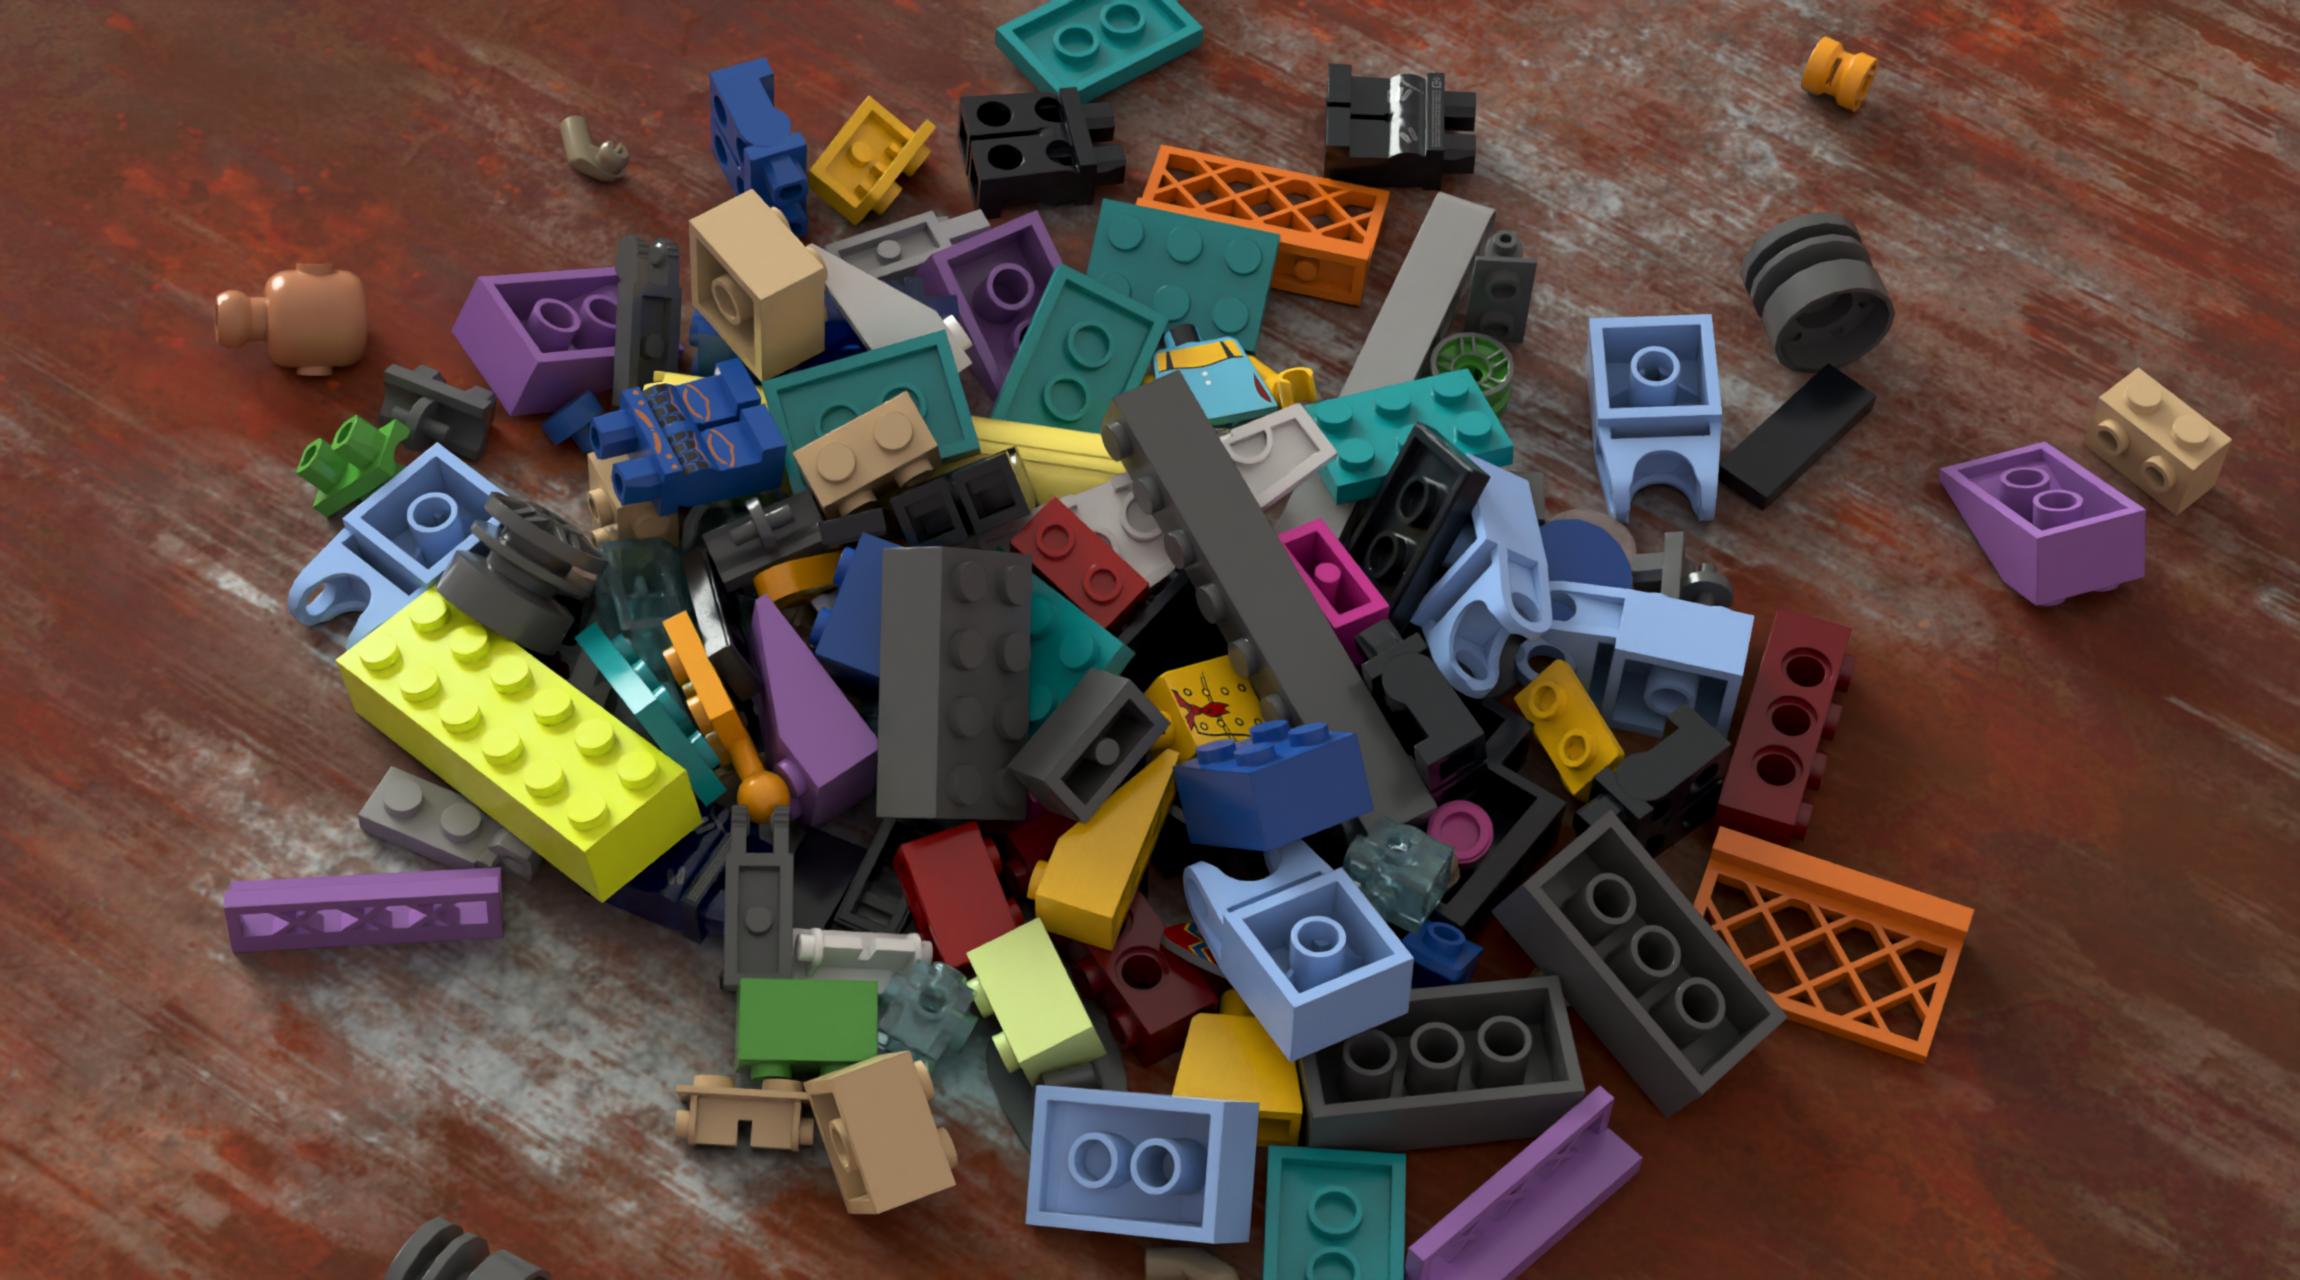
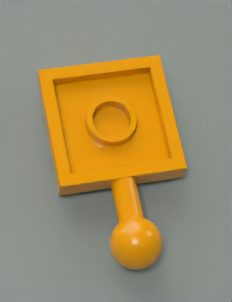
M685 610L662 622L673 644L672 647L662 651L677 683L682 687L687 698L688 707L703 736L706 737L710 747L722 761L719 764L720 767L723 768L731 763L733 764L742 782L737 793L738 805H747L750 821L758 824H770V815L774 812V806L790 805L791 795L789 787L778 774L767 771L722 677L708 660L704 644Z

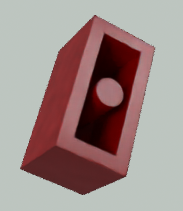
M975 820L900 845L892 860V864L921 940L931 941L933 958L931 968L937 984L940 985L975 973L966 954L967 952L1025 924L1018 903L1014 898L1006 900L997 876L1002 874V863L994 841L989 836L982 838Z

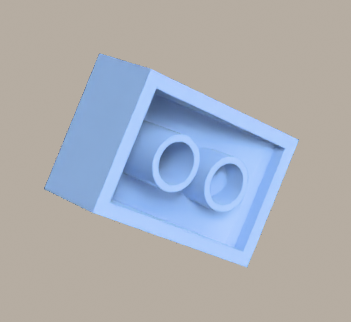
M1036 1085L1025 1224L1211 1244L1249 1242L1259 1102Z

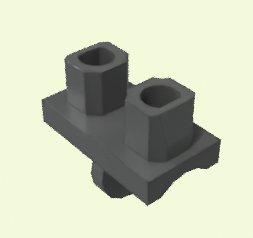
M393 363L384 371L385 397L379 413L378 424L385 426L397 419L411 429L408 438L402 441L404 447L421 452L429 443L434 445L438 442L448 451L476 462L486 453L488 430L495 416L497 400L495 392L477 385L466 391L446 384V380L442 377L440 371L422 364L412 371Z
M809 489L763 509L758 498L755 497L745 502L749 515L702 534L727 593L737 590L743 596L756 592L752 579L759 573L784 562L825 554V551L831 549L827 548V545H823L818 522H822L823 519Z
M1684 531L1665 533L1664 551L1633 555L1632 576L1633 584L1637 591L1661 593L1670 598L1707 606L1729 608L1733 603V585L1728 578L1716 573L1717 568L1715 565L1703 563L1699 565L1698 572H1696L1695 564L1685 557L1686 537Z

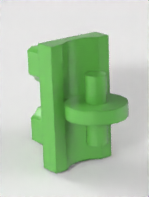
M356 414L342 424L335 435L332 445L322 438H318L307 445L296 473L319 489L312 508L325 517H329L358 498L362 502L406 468L404 465L394 461V452L396 446L408 438L411 429L395 419L378 430Z

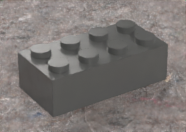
M946 546L883 548L876 817L1026 821L1028 789L1006 766L1028 742L1030 722L1031 594L1033 588L1032 554Z
M1612 810L1608 811L1491 910L1493 915L1545 976L1559 975L1565 1000L1666 1119L1702 1096L1788 1017Z
M1559 975L1411 989L1408 1013L1295 1060L1303 1104L1300 1127L1304 1147L1386 1153L1535 1138L1542 1135L1582 1101L1585 1095V1086Z

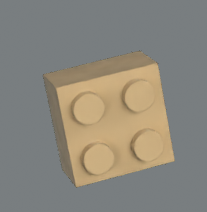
M750 189L689 220L692 305L761 382L772 379L825 351V322L828 320L825 306V281L828 278L827 268L818 251L812 246L805 247L793 234L786 217L778 208H770L753 189Z
M910 1051L878 1055L803 1082L848 1214H879L956 1185L951 1171L952 1168L958 1166V1158L953 1141L944 1127L936 1128L928 1102L935 1100V1091L931 1077L921 1060L913 1061Z

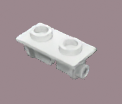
M793 928L792 979L878 981V997L922 999L924 997L922 968H929L931 966L933 946L931 941L921 940L918 933L892 934L821 930L820 928Z

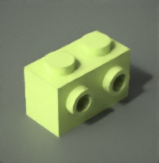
M1040 917L966 953L977 977L966 982L967 987L982 1017L986 1018L995 1013L1003 1029L1002 1032L992 1036V1039L1009 1073L1022 1068L1033 1088L1040 1081L1039 1076L1042 1073L1087 1064L1107 1054Z

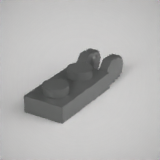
M628 233L627 236L622 239L620 238V243L617 244L615 272L621 282H618L612 406L620 407L621 391L640 387L641 391H643L644 385L654 383V371L678 373L682 287H679L680 263L678 262L680 249L677 247L678 243L670 241V238L658 237L657 240L650 242L649 247L647 239L640 237V234Z
M732 805L731 853H726L724 991H737L740 978L792 979L794 853H789V806H774V812L770 815V836L773 838V853H746L747 837L750 836V814L747 812V805Z

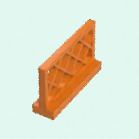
M1161 144L1142 198H1137L1135 205L1280 234L1281 242L1270 288L1361 306L1367 275L1388 208L1390 191ZM1168 168L1193 172L1196 176L1178 182L1167 170ZM1237 181L1250 184L1253 188L1236 194L1227 184ZM1210 190L1219 200L1200 205L1192 195ZM1295 193L1308 196L1311 200L1294 206L1285 196ZM1174 201H1175L1178 205H1173V204H1168V203H1171V202H1174ZM1268 202L1277 212L1258 217L1249 207ZM1353 205L1373 210L1351 217L1342 207ZM1233 213L1236 217L1226 215ZM1326 214L1335 224L1316 229L1307 219ZM1291 225L1294 229L1284 227ZM1349 237L1352 241L1342 239Z
M1722 826L1719 827L1710 859L1693 905L1703 918L1706 914L1713 930L1752 975L1753 970L1782 958L1797 986L1780 994L1766 992L1788 1016L1786 1019L1923 1065L1925 1064L1975 910ZM1716 882L1743 890L1753 908L1723 920L1711 900ZM1762 897H1765V898H1768V899H1771V900L1768 901V902H1764L1763 899H1762ZM1790 906L1806 911L1816 929L1786 941L1771 914ZM1825 918H1828V919H1831V920H1834V921L1828 924V922L1826 921ZM1760 920L1775 947L1744 959L1730 932ZM1853 927L1870 932L1880 950L1850 963L1835 935ZM1889 939H1892V940H1895V941H1898V942L1892 945ZM1824 941L1838 969L1809 981L1793 953ZM1916 948L1944 957L1939 974L1914 984L1899 958L1900 955ZM1887 962L1902 990L1873 1002L1857 974ZM1846 980L1861 1008L1843 1016L1826 1011L1816 992ZM1933 991L1928 1007L1921 995ZM1804 998L1807 1004L1799 1002L1797 1000ZM1910 1001L1923 1024L1918 1041L1891 1033L1880 1013ZM1868 1019L1871 1026L1861 1022Z

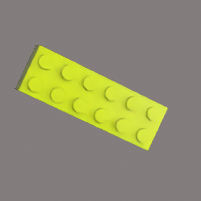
M436 584L335 660L355 712L601 903L605 902L703 822L686 769L516 643L487 628L455 607L437 591Z

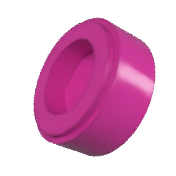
M1465 800L1450 801L1437 808L1428 822L1426 831V844L1429 852L1434 847L1450 849L1458 858L1460 870L1470 869L1481 863L1489 853L1493 839V825L1487 813L1478 805Z

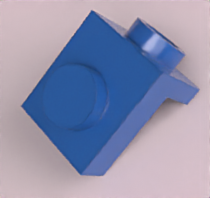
M1426 918L1401 941L1414 957L1411 989L1469 984L1484 949L1467 940L1464 934L1454 926L1442 922H1432Z

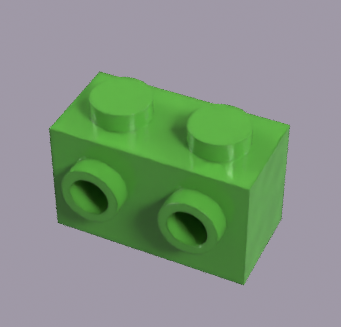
M740 978L736 992L735 1073H751V1081L762 1084L764 1079L792 1080V1074H818L820 1077L877 1056L878 981Z

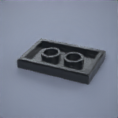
M1419 421L1412 428L1346 547L1347 552L1389 604L1388 619L1400 636L1403 635L1491 478L1435 428Z

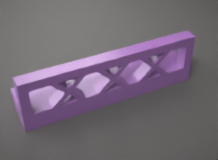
M501 867L231 882L230 891H224V911L232 953L504 937Z
M1599 1085L1408 1248L1404 1280H1515L1639 1172L1643 1157L1608 1128L1615 1098Z

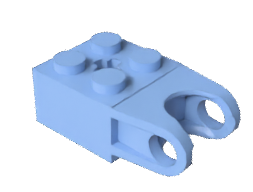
M1712 314L1589 318L1586 372L1594 461L1612 524L1629 523L1630 503L1633 496L1640 489L1652 484H1667L1678 488L1688 497L1691 507L1698 517V521L1714 520L1719 472L1722 406Z
M438 442L435 443L342 518L345 527L295 579L287 601L288 611L296 620L308 626L329 621L345 612L362 611L363 613L360 615L347 639L345 648L348 651L433 585L437 584L457 550L473 552L487 558L491 550L478 540L470 527L474 520L477 519L504 529L505 525L491 516L483 505L491 491L504 495L507 494ZM326 583L325 589L314 601L306 606L311 593L318 586Z
M1467 453L1466 456L1491 478L1410 622L1422 628L1433 661L1449 684L1466 696L1481 699L1497 684L1500 673L1499 661L1501 652L1510 634L1524 636L1529 642L1538 641L1552 625V607L1548 564L1529 481ZM1457 661L1466 665L1472 671L1474 678L1465 673Z
M1568 581L1549 582L1551 601H1559L1568 605L1573 611L1574 616L1567 621L1552 620L1551 627L1538 641L1529 642V640H1526L1520 645L1515 656L1514 672L1524 687L1539 675L1530 668L1528 664L1529 659L1540 655L1560 659L1569 663L1608 727L1662 738L1666 717L1686 702L1727 739L1743 678L1754 615L1732 611L1722 606H1707L1670 598L1655 592L1647 593L1628 588L1623 589Z
M1302 839L1264 852L1263 855L1270 876L1261 880H1236L1225 875L1219 868L1204 861L1197 862L1184 869L1183 886L1189 910L1221 972L1289 1062L1298 1060L1408 1013L1414 957L1342 867L1333 870Z

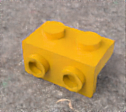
M868 96L808 170V188L855 226L871 209L881 216L903 189L895 182V179L901 172L910 178L931 153L932 150L924 142L936 126L927 119L914 133L871 96Z
M1557 659L1514 697V700L1526 719L1535 724L1532 734L1539 744L1544 747L1556 766L1565 788L1577 800L1585 803L1589 801L1593 776L1607 766L1616 773L1617 765L1625 758V753L1569 663Z

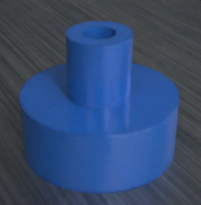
M588 389L549 416L539 426L554 446L571 436L585 455L593 450L589 442L591 419L597 417L605 409L592 391Z

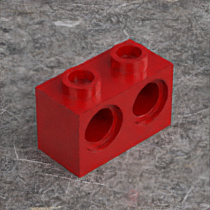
M1055 495L1009 541L1010 552L1032 554V572L1112 635H1115L1129 621L1132 613L1141 602L1148 601L1149 583Z

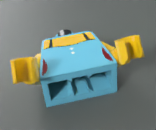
M1192 324L1177 325L1165 334L1164 343L1166 348L1157 350L1151 359L1150 373L1144 375L1140 386L1176 370H1180L1219 437L1231 433V430L1276 412L1278 406L1284 409L1298 401H1310L1312 403L1318 401L1314 374L1311 369L1297 367L1287 369L1278 374L1254 356H1247L1239 342L1234 338L1223 337L1202 341L1198 328Z

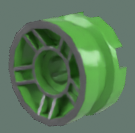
M1456 333L1442 339L1432 351L1428 377L1468 368L1496 417L1499 419L1506 412L1515 370L1512 354L1501 342L1489 335L1480 333Z

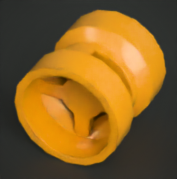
M1825 36L1815 47L1806 65L1801 80V89L1816 96L1826 93L1835 97L1839 106L1855 112L1864 101L1873 83L1879 61L1877 58L1863 52L1856 55L1844 51L1840 42Z

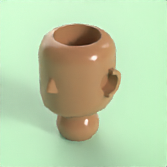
M296 263V270L280 271L269 278L265 284L263 297H249L238 290H227L218 294L215 299L216 341L226 348H240L250 341H264L267 357L280 367L297 368V375H333L334 368L352 366L358 363L365 355L368 337V307L364 284L357 275L349 271L333 270V264Z

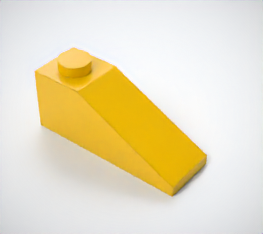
M1166 749L1110 795L1086 824L1078 822L1059 837L1049 862L1043 860L1037 862L1029 882L1027 898L1035 900V919L1040 917L1047 931L1109 951L1113 950L1178 791L1172 766L1180 764V752Z

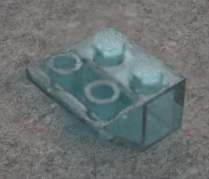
M662 536L598 542V549L610 561L603 574L596 575L595 601L604 634L610 641L619 634H622L659 682L676 681L662 652L673 646L662 622L686 610L702 640L681 559L687 554Z

